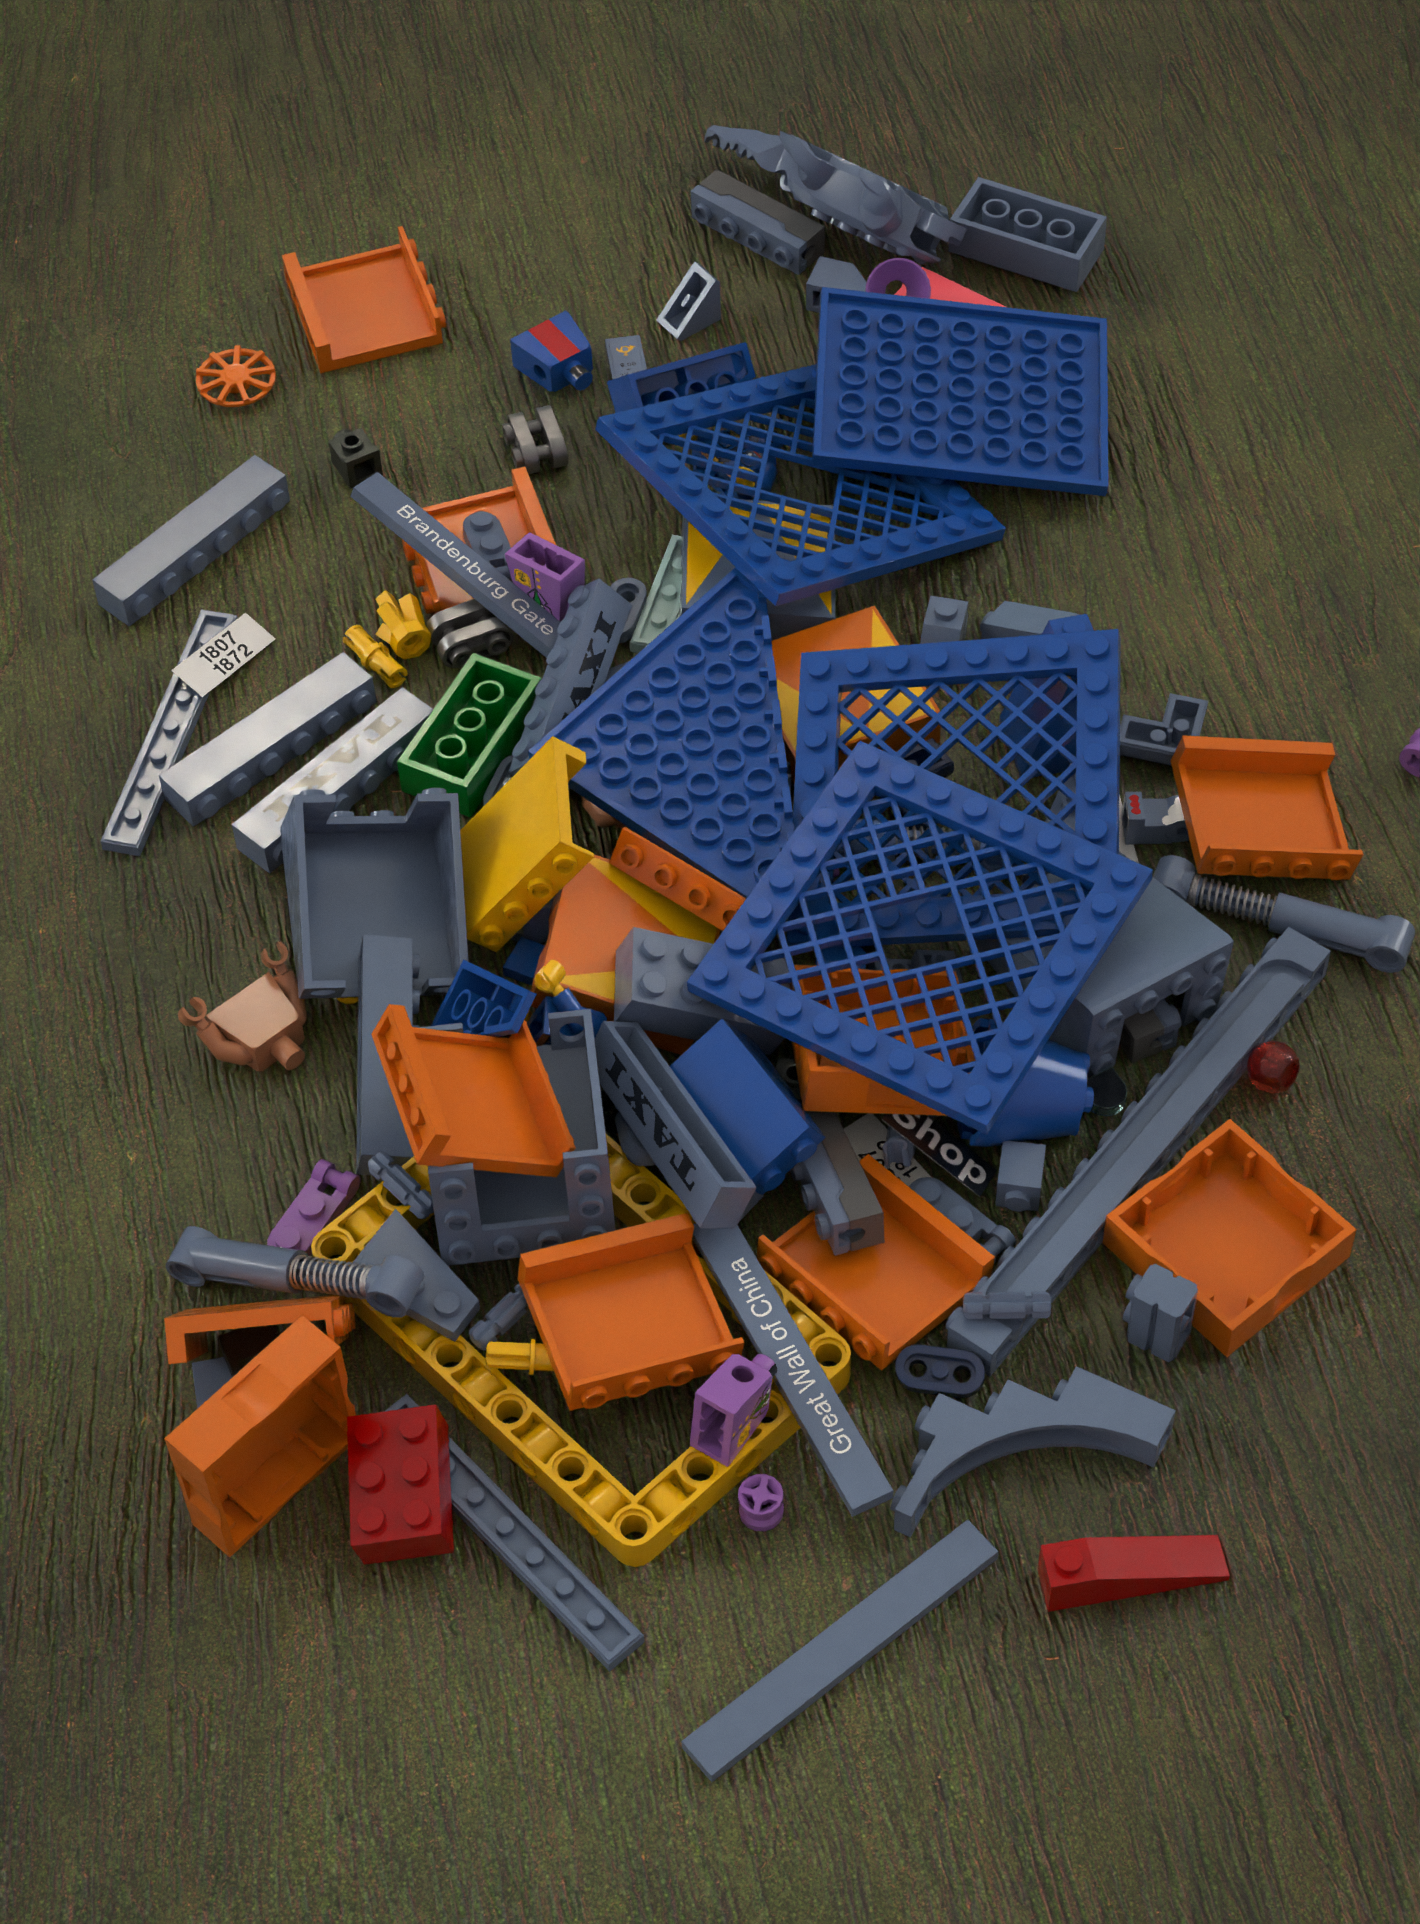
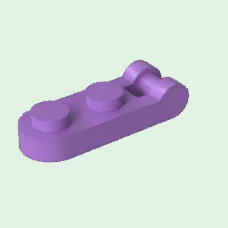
M325 1159L319 1160L312 1171L311 1178L271 1231L267 1239V1245L304 1250L308 1256H311L313 1238L319 1231L341 1215L360 1186V1176L350 1171L342 1173L336 1170L335 1164ZM328 1185L336 1188L331 1196L323 1193Z

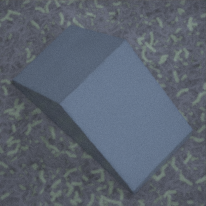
M695 261L656 319L669 333L680 341L721 320L720 282Z

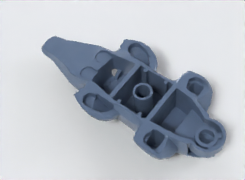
M717 125L709 127L706 131L704 142L708 143L713 139V146L721 147L724 151L730 146L731 150H736L735 153L738 157L743 158L747 155V159L756 160L761 168L781 174V188L792 193L795 200L813 207L811 215L898 256L911 255L921 265L926 262L933 264L941 261V258L937 257L936 247L941 239L959 247L967 231V228L949 220L948 211L945 206L792 134L780 131V136L769 135L758 130L729 128Z

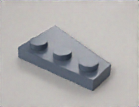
M395 1209L353 1261V1264L359 1263L366 1266L382 1264L384 1258L388 1255L402 1256L417 1264L423 1270L425 1276L406 1315L455 1342L480 1310L479 1300Z

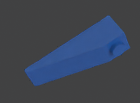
M743 342L609 380L607 385L615 413L749 381L755 378L756 375L747 343Z
M463 959L431 1026L462 1023L464 1033L494 1037L516 1034L537 994Z

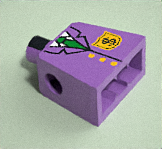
M529 532L505 553L512 581L518 588L561 622L565 618L569 607L568 598L576 587L579 585L584 586L585 559Z
M732 1354L695 1392L690 1446L726 1467L732 1463L768 1411L772 1378L777 1373V1366L772 1359L766 1355L757 1354L750 1361L739 1354Z

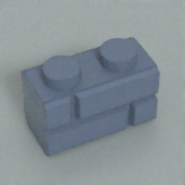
M1157 1264L1150 1265L1143 1276L1136 1274L1126 1292L1125 1297L1130 1302L1122 1317V1320L1128 1323L1127 1342L1143 1350L1150 1348L1151 1354L1168 1363L1172 1360L1174 1361L1191 1333L1198 1293L1197 1284L1181 1276L1175 1278L1173 1277V1272Z

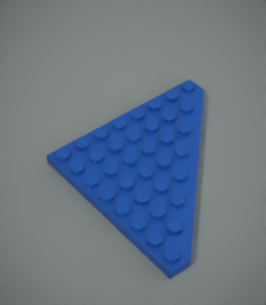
M735 567L528 750L530 760L554 736L586 752V765L568 782L570 789L640 836L747 898L794 833L793 810L787 775L785 744L783 742L767 598Z

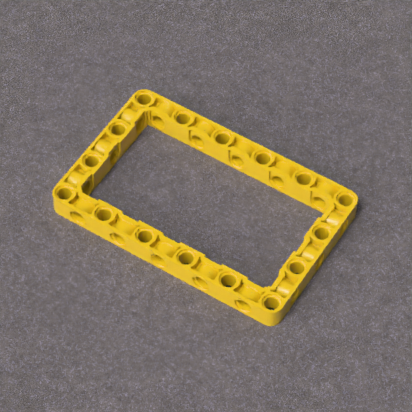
M606 1134L613 1210L616 1217L628 1227L689 1213L680 1198L646 1167L631 1163L626 1158L621 1146ZM413 1156L401 1167L421 1185L420 1190L424 1189L431 1194L428 1166L417 1165ZM382 1181L317 1233L311 1244L313 1258L330 1259L329 1257L333 1255H342L332 1260L353 1263L395 1209L415 1230L432 1217L434 1213L430 1214L426 1219H419L409 1210L411 1206H395L401 1202L383 1186L384 1181ZM640 1202H650L647 1205L638 1204ZM689 1213V1216H690V1218H691V1220H692V1223H693V1224H696V1222L693 1220L691 1214ZM692 1240L691 1243H692V1245H693V1247H694V1250H695V1252H696V1254H697V1256H698V1255L700 1254V1252H699V1250L697 1249L695 1243H694L693 1240ZM698 1257L715 1298L732 1312V1318L741 1325L704 1259ZM765 1271L838 1395L847 1386L851 1376V1350L849 1344L841 1335ZM345 1296L346 1303L353 1302L355 1313L617 1560L627 1566H644L652 1561L801 1428L772 1379L769 1408L765 1417H771L774 1420L758 1425L728 1467L690 1446L634 1496L498 1369L488 1368L486 1366V1358L461 1335L454 1342L407 1315L401 1318L387 1316L374 1309L366 1299ZM824 1361H833L837 1364L828 1367L823 1366L820 1363ZM448 1362L459 1363L454 1367H443ZM509 1417L519 1418L518 1421L510 1424L502 1422ZM701 1473L710 1476V1478L703 1481L691 1478ZM568 1474H579L581 1476L574 1481L563 1479ZM631 1532H641L644 1534L643 1537L636 1540H630L625 1537Z

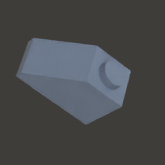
M819 256L806 283V310L819 313L822 287L865 292L867 282L853 263Z
M930 596L923 622L920 644L964 641L967 633L968 601Z

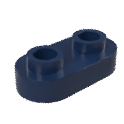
M918 1344L911 1345L900 1352L895 1363L896 1376L899 1383L912 1392L933 1395L941 1393L949 1397L968 1398L975 1395L982 1388L985 1379V1369L982 1361L977 1355L966 1350ZM914 1364H922L927 1371L921 1377H914L909 1370ZM961 1369L967 1370L971 1378L965 1383L957 1382L954 1378L956 1371Z

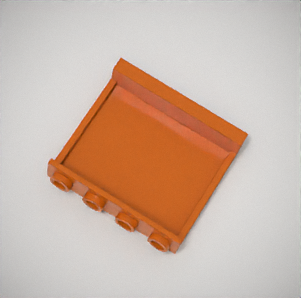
M403 226L398 227L400 244L318 264L300 267L295 252L281 255L286 283L320 373L443 343L441 328L446 327L443 309L441 306H435L437 298L432 283L426 284L428 278L423 261L417 262L418 251L413 238H407Z
M525 466L511 470L513 486L422 508L464 543L463 522L465 518L475 512L484 511L498 518L511 548L529 532L555 544ZM402 540L407 561L414 560L415 565L411 566L415 585L417 588L423 587L425 591L421 592V599L426 615L431 613L434 615L441 610L474 599Z
M1182 735L1170 762L1197 873L1216 874L1218 876L1243 875L1255 877H1292L1295 879L1350 880L1364 854L1362 850L1348 848L1327 772L1335 757L1333 744L1325 742Z
M627 827L622 828L609 861L611 865L723 931L746 900L745 897Z
M394 1004L387 1006L371 1035L417 1165L443 1167L446 1165L473 1163L474 1170L546 1177H557L564 1167L563 1152H572L576 1147L526 1020L523 1021L518 1033L511 1034L509 1038L412 1027L405 1006Z
M868 1154L859 1162L884 1212L885 1243L855 1251L849 1250L847 1253L835 1256L828 1240H821L819 1238L815 1225L816 1214L813 1211L773 1242L765 1235H761L758 1238L757 1259L767 1273L851 1344L859 1357L866 1361H871L882 1371L897 1359L903 1349L917 1343L948 1318L957 1307L962 1306L964 1294L973 1292L981 1278L984 1276L991 1277L995 1256Z
M689 1213L520 1254L517 1279L541 1340L546 1348L569 1411L583 1407L594 1409L610 1400L625 1396L630 1398L639 1397L646 1394L649 1390L667 1385L681 1386L694 1378L713 1374L732 1354L742 1356L745 1342L742 1337L733 1339L691 1243L694 1225Z
M324 1295L186 1309L164 1318L168 1364L187 1363L208 1352L207 1331L294 1323L301 1315L309 1321L325 1320L327 1336L339 1345L349 1338V1332L355 1329L353 1302L346 1303L345 1296Z

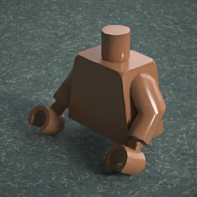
M278 941L276 943V947L281 954V960H271L265 948L261 954L262 963L266 967L275 970L276 975L274 977L267 972L207 1015V1006L198 997H193L189 1001L190 1005L197 1011V1017L189 1015L183 1007L179 1010V1021L185 1026H195L198 1029L196 1035L217 1060L241 1066L248 1065L255 1071H264L276 1061L286 1070H293L303 1062L305 1053L299 1045L305 1040L302 1026L307 1021L305 999H299L297 978L292 968L287 969L284 963L288 957V950L282 942Z

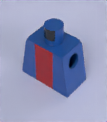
M566 310L510 339L513 366L548 391L556 392L569 384H572L577 390L581 391L591 384L593 380L591 374L593 363L590 343Z

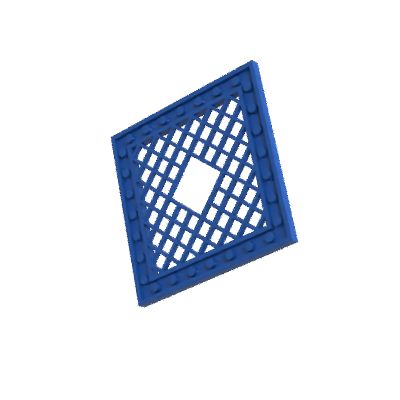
M817 364L598 417L595 430L775 606L1000 541L1006 530V527L991 512L979 504L967 490L963 489L954 480L891 473L889 479L871 474V471L867 470L863 472L856 469L812 465V457L797 454L796 448L812 452L813 443L798 438L799 434L813 438V428L803 426L801 423L802 420L814 423V414L805 412L804 408L814 409ZM799 405V409H798V410H797V409H794V408H790V407ZM772 412V413H771V417H770V416H766V415H762V414H765V413ZM777 413L796 418V423L777 419ZM744 419L743 424L734 422L737 420ZM749 420L768 425V431L749 426ZM715 426V430H714V431L705 429V428H709V427ZM774 427L794 432L793 437L774 433ZM725 428L740 432V438L720 433V429ZM687 433L686 438L677 436ZM746 434L765 439V445L745 440ZM696 435L712 440V443L708 445L693 441L691 437ZM771 441L791 446L790 451L771 447ZM663 442L683 447L682 453L667 449ZM717 442L736 446L737 451L734 452L716 447ZM688 449L709 454L708 460L689 455ZM747 449L762 453V459L742 454V450ZM768 455L838 474L833 508L761 490ZM714 456L732 460L734 465L729 466L713 461ZM685 463L705 468V473L691 471L685 466ZM743 463L760 468L759 473L740 469L739 464ZM711 470L731 475L730 481L710 476ZM844 476L864 481L863 486L843 481ZM897 476H898L903 482L896 481ZM736 477L757 482L756 488L735 483ZM869 483L889 488L888 493L870 489ZM707 485L728 490L727 496L712 492ZM898 490L913 494L914 498L911 500L896 496L894 491ZM841 491L861 495V500L841 496ZM733 492L753 497V502L733 498ZM867 497L886 502V508L866 503ZM920 498H922L926 503L919 502ZM759 499L779 504L778 510L759 505ZM892 504L912 509L911 515L892 510ZM839 505L859 510L858 516L839 511ZM785 506L805 511L804 517L785 512ZM730 507L749 511L750 516L737 515L730 510ZM918 511L935 515L937 520L932 521L918 517ZM814 513L829 517L830 524L811 519L810 514ZM864 513L882 516L884 521L879 522L864 518ZM756 514L775 518V525L756 520ZM890 519L910 524L909 528L890 525ZM836 520L855 524L856 529L851 530L836 526ZM782 521L801 525V532L782 527ZM862 527L881 531L882 534L881 536H873L861 531ZM808 528L827 532V539L808 534ZM757 529L772 533L773 538L771 540L757 536L752 530ZM838 535L854 541L853 544L848 545L834 541L833 536ZM779 536L798 540V547L778 542ZM805 543L824 547L825 552L819 553L804 549ZM776 551L794 555L796 560L781 559L776 554Z
M1119 629L801 653L793 804L794 831L837 773L839 750L848 757L852 751L845 744L860 730L872 740L869 745L876 748L880 747L883 751L901 759L919 744L930 754L919 766L926 770L959 742L1010 785L996 801L1005 804L1018 792L1030 802L1022 811L1023 813L1031 815L1038 809L1051 820L1048 824L1055 827L1058 826L1066 832L1119 854L1121 654ZM1067 676H1077V684ZM1049 678L1039 688H1036L1027 680ZM1009 681L999 691H996L987 683ZM1058 681H1061L1072 692L1057 705L1045 694ZM970 683L959 694L947 686ZM1020 683L1032 695L1017 708L1005 696ZM930 686L919 697L908 689ZM980 686L992 698L977 711L965 699ZM890 689L879 700L869 692L870 690ZM940 689L952 701L937 714L925 703ZM843 692H851L841 701ZM901 692L913 703L899 716H896L886 705ZM862 695L873 706L857 719L846 708ZM1040 700L1052 711L1037 725L1025 713ZM1076 700L1077 721L1065 712ZM1000 703L1012 714L996 727L984 716ZM960 706L972 717L956 730L944 719ZM920 708L931 720L916 733L905 721ZM881 711L892 722L877 736L865 725ZM842 714L853 725L840 736ZM1060 717L1072 728L1059 741H1056L1044 730ZM1019 719L1031 731L1016 744L1004 733ZM979 722L991 734L976 747L964 735ZM940 725L951 736L936 750L924 738ZM900 728L911 739L899 751L895 752L884 741ZM1039 736L1051 748L1036 761L1024 749ZM1074 737H1076V757L1064 748ZM999 739L1011 750L996 764L984 752ZM1059 753L1071 765L1056 778L1044 766ZM1019 756L1031 767L1015 781L1003 769ZM1039 773L1051 784L1035 798L1023 786L1034 775ZM1075 773L1076 794L1064 785ZM1059 790L1071 802L1055 815L1043 803ZM888 807L869 811L872 821L876 819L880 823L888 822L881 815ZM909 810L902 818L918 814ZM1074 810L1075 831L1063 822ZM865 819L861 820L854 828L852 827L851 830L867 827ZM936 825L938 834L945 833ZM929 827L917 839L930 837L931 833ZM899 829L888 831L879 839L881 848L894 837L903 843ZM865 837L856 839L867 851L875 850L874 846ZM963 838L946 842L948 845L944 849L946 858L954 851L958 854L968 853L961 847L964 843ZM842 843L839 845V847L832 855L830 860H834V858L838 859L843 857L840 854L844 850ZM921 849L913 850L914 854L925 863L939 859L937 855L932 860ZM902 853L893 862L885 857L888 870L899 869L908 860L907 853ZM1008 855L1012 867L1024 864L1022 860ZM867 862L856 864L860 878L865 877L859 870ZM968 862L953 876L954 881L964 879L974 870L971 862ZM980 864L983 874L990 873ZM846 866L847 870L834 882V869L827 871L831 885L847 882L852 878L850 867ZM943 869L934 870L947 882ZM933 871L926 872V873H921V876H922L923 881H924ZM1037 871L1025 874L1029 878L1019 888L1021 891L1030 889L1035 884L1042 886ZM821 873L808 891L825 887ZM909 877L901 878L906 886L897 895L919 890L915 877L913 879ZM1001 880L986 883L989 891L995 886L1003 893L990 894L991 898L1013 893ZM883 883L867 886L864 889L866 898L872 893L879 899L886 898L887 896L879 889ZM980 888L973 895L966 889L958 890V893L962 895L960 896L962 905L984 900ZM1082 888L1086 897L1090 891ZM1075 889L1053 893L1057 907L1079 903ZM841 893L834 894L835 898L841 902L837 903L839 909L861 904L858 895L850 902ZM948 893L871 911L882 945L966 941L967 939L952 896L945 897ZM1045 895L1024 900L1028 914L1050 910ZM828 896L806 901L810 916L832 911ZM1017 902L995 907L999 921L1021 917ZM799 904L789 916L788 921L803 918ZM988 909L966 914L970 928L992 924ZM864 913L842 918L846 933L868 928ZM1075 913L1061 917L1065 928ZM1054 919L1032 924L1036 937L1059 933ZM835 920L813 925L817 940L839 935ZM1025 926L1003 931L1005 938L1028 937ZM806 927L787 931L788 947L810 942ZM996 933L975 937L974 940L998 938ZM872 937L850 942L851 947L874 945ZM839 944V945H835V946H831V947H826V948L843 947V944Z
M859 741L687 981L688 992L984 1134H988L1151 882L1153 869ZM875 795L881 798L871 801ZM891 806L895 820L874 825L869 811ZM898 806L918 815L902 818ZM863 813L867 827L851 830ZM927 822L931 836L910 841L905 827ZM935 822L954 831L938 834ZM899 829L903 843L881 848L877 834ZM870 836L875 850L853 855L849 841ZM963 838L968 853L946 858L942 843ZM971 838L990 847L975 851ZM842 843L846 857L830 860ZM935 845L939 859L917 864L913 850ZM906 852L911 866L889 871L885 857ZM1000 855L1005 869L983 874L979 860ZM1008 855L1027 864L1012 867ZM878 859L882 873L860 878L856 864ZM971 862L976 876L954 881L950 867ZM849 866L853 880L831 885L827 871ZM943 868L947 883L925 888L921 873ZM1037 871L1042 886L1020 891L1015 876ZM1045 871L1064 880L1049 884ZM821 873L825 887L808 891ZM914 875L919 890L897 895L892 880ZM1008 878L1013 893L991 898L986 883ZM885 882L890 897L868 902L863 887ZM979 885L984 900L962 905L958 890ZM1074 888L1079 903L1057 907L1053 893ZM1082 888L1090 891L1086 897ZM857 889L861 904L839 909L834 894ZM951 892L972 955L891 974L871 911ZM1045 895L1050 910L1028 914L1024 900ZM828 896L832 911L810 916L806 901ZM1017 902L1021 917L999 921L995 907ZM799 904L803 918L786 921ZM988 909L992 924L970 928L966 914ZM864 913L868 928L846 933L842 918ZM1075 913L1065 928L1061 917ZM1054 919L1059 933L1037 939L1032 924ZM835 920L839 935L817 940L813 925ZM1025 926L1030 941L1008 946L1003 931ZM806 927L810 942L788 947L784 932ZM996 933L1001 948L979 953L974 938ZM778 935L781 949L765 952L774 937ZM872 937L876 952L854 957L850 942ZM843 944L847 959L825 964L820 949ZM1054 945L1046 959H1044L1041 948ZM1033 950L1038 965L1016 970L1011 955ZM814 951L818 966L795 971L791 956ZM1004 957L1009 972L987 977L982 962ZM785 958L789 973L766 978L762 963ZM880 961L884 976L861 981L857 966ZM975 964L980 979L957 984L953 969ZM755 965L758 974L751 971ZM850 968L855 983L832 988L828 973ZM946 971L950 986L928 991L923 976ZM821 975L825 990L803 995L798 980ZM1034 976L1024 991L1020 979ZM916 978L921 993L899 998L894 983ZM1012 981L1017 997L995 1002L990 986ZM792 982L794 991L781 984ZM887 985L892 1000L869 1006L865 990ZM983 988L988 1004L966 1009L961 993ZM858 992L862 1008L840 1013L835 997ZM954 995L959 1011L936 1016L932 1000ZM828 999L831 1008L818 1002ZM925 1003L929 1018L907 1023L902 1008ZM1013 1008L1003 1023L999 1011ZM895 1010L900 1025L877 1030L872 1015ZM992 1013L996 1029L974 1034L969 1018ZM866 1017L868 1026L854 1019ZM962 1020L967 1036L944 1041L939 1025ZM932 1027L937 1043L915 1048L910 1032ZM903 1034L905 1043L892 1037ZM992 1040L981 1056L977 1043ZM970 1045L975 1061L953 1066L948 1050ZM941 1052L943 1061L930 1055Z

